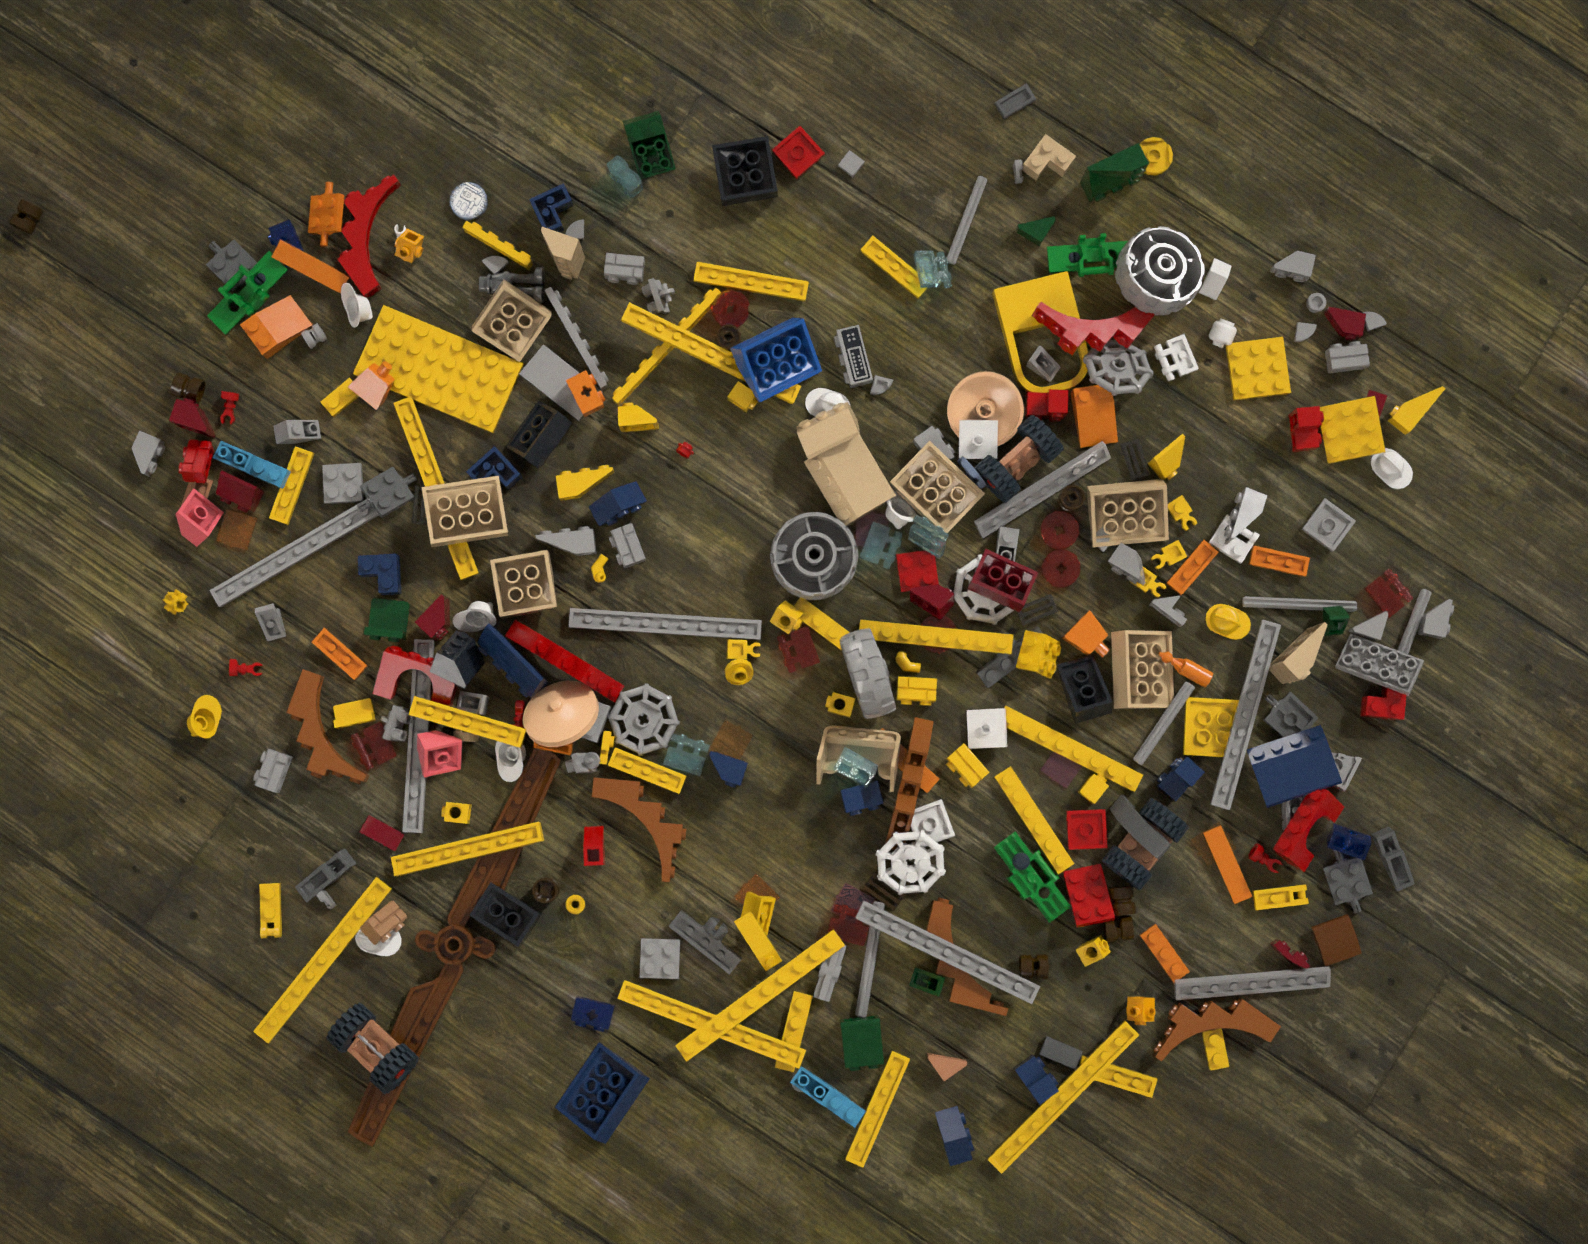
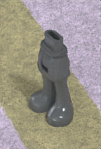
M537 267L534 273L513 274L504 271L503 273L493 275L488 274L487 277L480 276L479 292L494 294L503 279L510 284L528 283L545 285L544 267ZM544 286L516 287L528 296L533 297L535 301L539 303L544 302Z

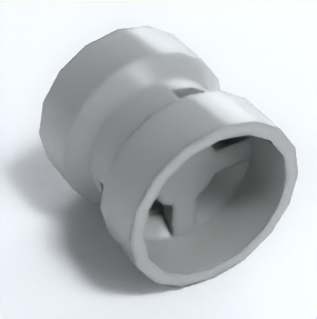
M318 323L314 324L310 330L301 332L311 349L318 342L327 340Z

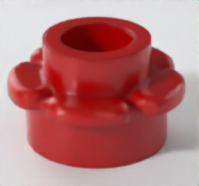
M687 442L678 443V448L676 449L678 454L687 459L694 454L692 451L693 447Z

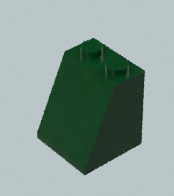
M879 1016L840 1019L845 1068H849V1071L861 1070V1066H868L869 1069L880 1068V1064H884Z

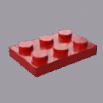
M1101 864L1063 871L1077 928L1115 920Z

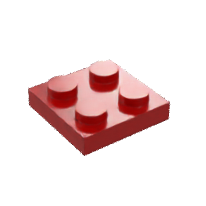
M801 126L796 128L772 149V153L796 180L825 156L822 149Z
M934 550L896 554L901 593L910 592V589L915 587L939 584Z
M1105 809L1066 811L1068 850L1108 848Z

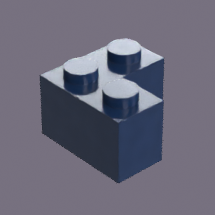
M563 183L529 199L541 226L559 233L563 232L564 228L557 214L573 207L572 200Z
M495 446L466 471L472 479L499 476V480L508 490L523 478Z
M635 481L608 491L588 507L599 526L605 524L611 526L618 522V517L622 518L629 514L630 511L633 514L641 510V505L647 500Z
M399 555L358 556V575L361 577L378 576L379 594H402Z
M1179 757L1169 765L1171 769L1167 774L1163 772L1156 781L1159 783L1156 787L1172 802H1176L1186 789L1192 787L1205 772L1188 757Z
M878 781L840 790L845 813L849 812L850 816L862 813L861 809L868 808L869 811L880 809V804H883Z
M1031 1055L1015 1066L1014 1070L1034 1099L1039 1104H1042L1059 1092L1056 1087L1059 1084L1051 1073H1045L1043 1070L1045 1064L1040 1057L1035 1058Z
M958 1106L935 1112L950 1166L973 1160L971 1152L974 1151L969 1128H964V1125L967 1124L964 1113H959Z

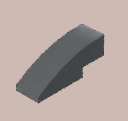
M1388 826L1372 833L1371 835L1379 856L1396 891L1398 892L1414 885L1404 851L1399 846L1395 831Z
M343 849L326 863L319 866L295 888L307 903L357 863L348 851Z

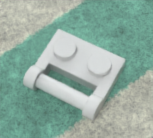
M1227 514L1212 536L1209 544L1241 564L1258 539L1259 534L1245 528L1240 534L1249 539L1247 543L1235 537L1228 544H1224L1226 540L1224 529L1226 526H1230L1231 523L1230 516Z

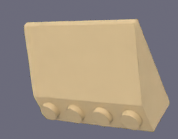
M860 435L804 461L837 519L846 526L852 525L896 496Z
M931 441L889 482L891 488L942 537L985 494Z
M499 476L422 487L431 547L508 536Z
M1163 479L1087 486L1092 547L1169 540L1167 485ZM1102 527L1105 533L1109 534L1096 536V532ZM1110 538L1109 542H1096V539Z
M1323 622L1307 628L1270 664L1269 671L1282 684L1304 680L1311 673L1309 669L1314 665L1327 624Z
M1124 630L1111 632L1114 709L1168 708L1174 699L1173 665L1171 663H1164L1158 653L1169 651L1172 654V631Z

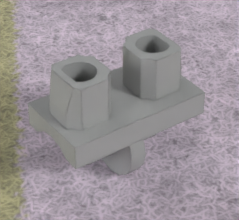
M649 279V283L642 287L645 297L653 296L654 302L647 304L648 311L652 314L669 313L670 310L667 303L672 302L671 295L675 293L674 289H668L667 283L661 285L660 280Z
M393 705L387 717L381 716L380 720L385 722L383 739L392 741L406 740L407 731L402 730L404 723L410 724L412 722L413 716L409 715V708Z
M595 752L575 753L571 755V760L565 762L568 773H594L598 771L597 767L600 764V757Z

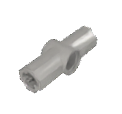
M846 945L822 962L818 974L819 980L813 997L830 1001L835 982L837 983L841 971V962Z

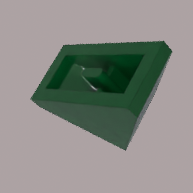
M1055 216L1018 224L1016 231L1040 247L1056 220Z
M1343 606L1323 607V622L1327 624L1324 636L1341 635L1344 633L1350 617Z
M915 967L909 986L939 997L945 977Z

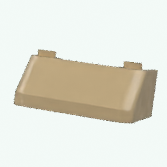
M835 725L826 727L817 756L816 784H821L823 773L833 774L839 771L841 765L878 768V775L883 779L890 780V792H894L898 772L900 734L894 731Z

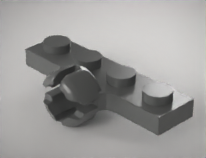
M1037 626L1031 630L1032 632L1042 633ZM1023 637L1017 641L1013 639L1012 654L996 653L994 659L976 671L987 688L1016 668Z
M681 910L669 927L730 975L742 957L722 941L728 933L727 926L723 923L718 930H715V926L720 921L715 917L709 918L706 924L700 925Z

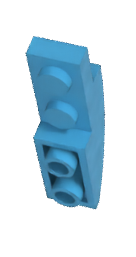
M220 441L213 456L214 459L282 489L291 471L223 441Z
M802 1066L790 1082L854 1128L866 1112L851 1101L850 1098Z

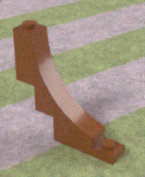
M917 717L914 719L885 844L893 836V833L909 832L928 755L934 721ZM896 843L892 849L895 850L898 847V844Z
M938 897V901L933 900L926 931L953 944L951 933L953 905L949 904L950 900ZM938 959L935 973L953 978L948 1001L1004 1016L1007 1015L1008 1008L1004 1006V1003L996 1000L989 1003L992 993L980 986L967 972Z

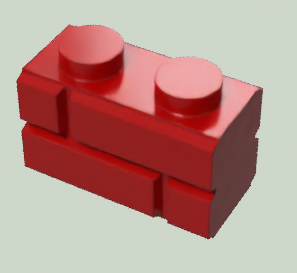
M190 439L187 447L184 446V461L179 464V474L182 475L183 481L204 484L207 482L214 454L212 442Z

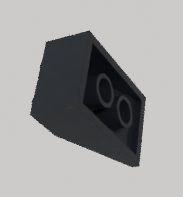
M1093 655L1057 665L1068 707L1075 724L1112 713L1113 701Z
M490 882L470 913V916L517 947H522L542 916V913Z

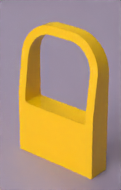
M1068 271L994 289L992 295L1012 371L1018 385L1026 392L1047 393L1049 389L1070 390L1076 387L1088 371L1086 364L1083 362V357L1088 354L1086 341L1078 348L1081 365L1076 377L1067 382L1039 387L1031 384L1024 377L1013 334L1045 327L1031 316L1040 302L1062 314L1080 319Z

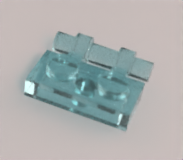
M915 251L913 256L920 287H939L941 282H943L944 288L951 287L952 277L951 273L948 272V261L944 252H938L937 257H935L933 251Z
M916 515L913 519L915 523L910 528L908 540L940 559L945 551L946 542L944 540L948 538L949 534L944 532L942 527H936L931 524L927 518Z
M873 521L859 558L876 565L879 559L882 558L885 560L882 567L890 569L891 564L894 563L896 558V550L901 545L902 533L895 531L894 536L891 537L889 536L891 528ZM886 542L891 544L888 553L883 552Z
M673 734L671 741L678 743L677 748L669 746L663 765L700 776L706 758L699 756L700 751L708 753L710 745L703 743L702 740L695 741L689 739L683 734L681 736ZM684 745L695 748L693 754L683 751Z

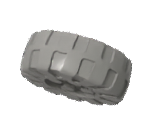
M1158 226L1152 229L1149 227L1139 231L1130 238L1121 249L1116 261V282L1119 284L1124 298L1135 305V308L1145 313H1154V315H1169L1171 312H1178L1188 305L1200 290L1205 275L1204 264L1201 260L1202 255L1197 246L1193 245L1183 233L1176 232L1168 227Z
M821 512L803 513L787 521L775 535L770 551L771 567L780 585L792 595L807 600H822L836 595L850 583L858 564V548L851 531L839 519ZM812 550H816L819 552L820 557L813 560L809 557V553Z
M860 629L840 638V646L863 716L866 719L875 718L896 710L888 668L884 658H882L879 647H877L871 629Z

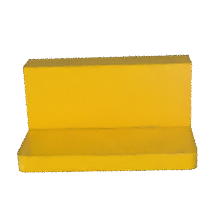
M370 698L333 707L336 719L333 720L334 728L337 729L376 721Z
M746 892L741 917L751 911L765 934L768 935L776 898Z

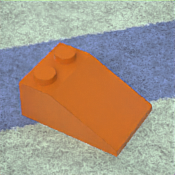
M291 295L255 313L240 324L266 359L299 337L301 332L313 326Z
M1099 385L1073 389L1070 394L1080 448L1092 447L1101 441L1105 444L1117 443L1115 406L1112 393Z

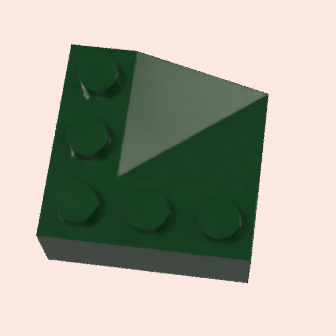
M1137 143L1088 166L1080 184L1089 202L1094 200L1099 202L1105 199L1106 195L1111 192L1116 194L1122 191L1123 187L1128 184L1133 186L1139 183V179L1143 177L1149 162L1140 144Z

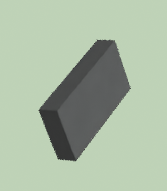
M1026 83L996 101L994 105L1005 120L1035 102L1036 97Z
M1048 1036L1045 1037L1039 1052L1040 1055L1075 1070L1083 1053L1079 1049Z

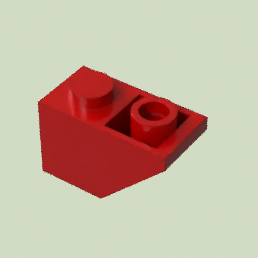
M604 826L584 827V866L605 865Z

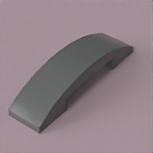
M1121 795L1109 808L1110 811L1146 850L1157 859H1160L1171 847V844L1134 809L1135 807L1124 795Z

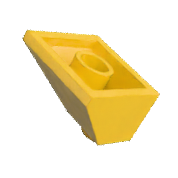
M623 403L622 406L618 407V425L621 432L659 429L657 419L638 405Z
M1184 434L1180 435L1148 463L1160 479L1164 480L1167 478L1170 480L1178 473L1176 469L1180 467L1185 440Z

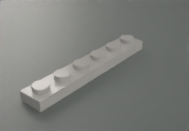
M552 287L545 289L547 297L590 372L593 374L598 386L602 391L606 390L609 379L604 371L600 373L597 368L600 364L595 355L591 356L588 350L591 348L586 339L581 340L579 336L581 331L576 322L572 324L569 317L572 315L567 306L562 307L560 301L563 299L557 290L553 291Z

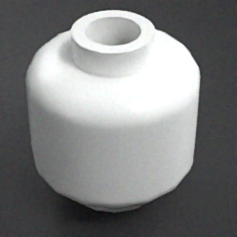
M1220 318V321L1213 323L1209 338L1213 340V345L1223 348L1224 345L1232 344L1237 329L1234 327V323Z

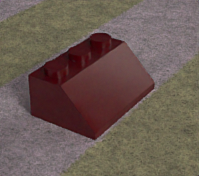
M985 549L967 589L1020 613L1038 572Z

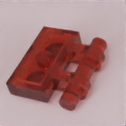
M1387 569L1384 572V575L1388 578L1386 581L1379 576L1364 589L1383 612H1388V618H1390L1405 606L1400 601L1401 598H1404L1408 603L1413 597L1409 593L1408 587H1404L1399 581V576L1390 569ZM1391 584L1398 590L1397 594L1389 587Z
M808 626L792 631L790 633L792 640L786 642L784 635L777 637L779 642L778 648L779 651H782L785 660L783 663L788 668L789 673L796 671L794 664L800 662L802 669L820 663ZM794 646L797 656L793 658L791 657L789 651V647Z
M381 722L363 729L365 735L363 739H360L358 733L351 735L354 742L352 745L354 749H357L361 757V764L365 765L367 771L374 768L371 762L374 759L381 765L397 757L390 740L383 739L385 729H383L384 727ZM367 743H369L373 751V753L369 755L367 754L366 749L364 747V745Z
M834 904L833 911L840 913L839 918L831 917L826 935L834 929L842 941L864 946L869 927L862 925V921L856 919L855 923L845 920L846 915L856 917L859 910L849 908L845 904H842V906Z

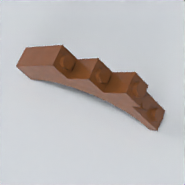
M303 669L286 713L291 714V719L300 722L304 719L296 740L301 743L300 747L312 750V747H314L306 770L311 771L310 775L317 778H322V775L328 776L330 770H332V775L341 778L343 775L349 776V781L357 784H361V781L367 782L369 774L356 769L345 761L334 749L325 733L320 713V694L324 676Z
M593 778L592 797L609 800L621 805L633 813L646 826L659 851L662 865V882H670L671 878L675 876V867L672 866V859H676L677 847H674V843L682 844V840H686L687 829L683 828V824L660 822L665 817V807H662V803L639 801V798H643L644 786H641V782Z
M1241 998L1234 1000L1230 1004L1229 1013L1212 1001L1204 1002L1198 1010L1200 1012L1199 1015L1183 1004L1178 1003L1177 1005L1174 1004L1168 1012L1170 1015L1168 1019L1174 1024L1167 1027L1164 1032V1039L1161 1042L1158 1041L1154 1046L1153 1056L1162 1061L1183 1040L1211 1029L1230 1028L1243 1030L1271 1042L1281 1026Z

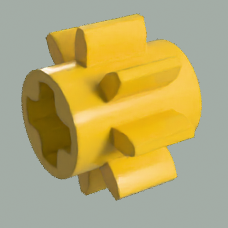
M177 589L174 592H167L168 594L163 599L166 603L164 608L174 615L177 612H184L188 605L185 600L187 595Z

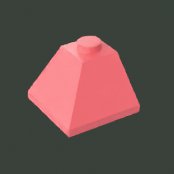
M193 488L176 513L181 535L197 547L210 535L224 512Z
M437 730L417 734V750L423 777L461 770L462 740L460 738Z

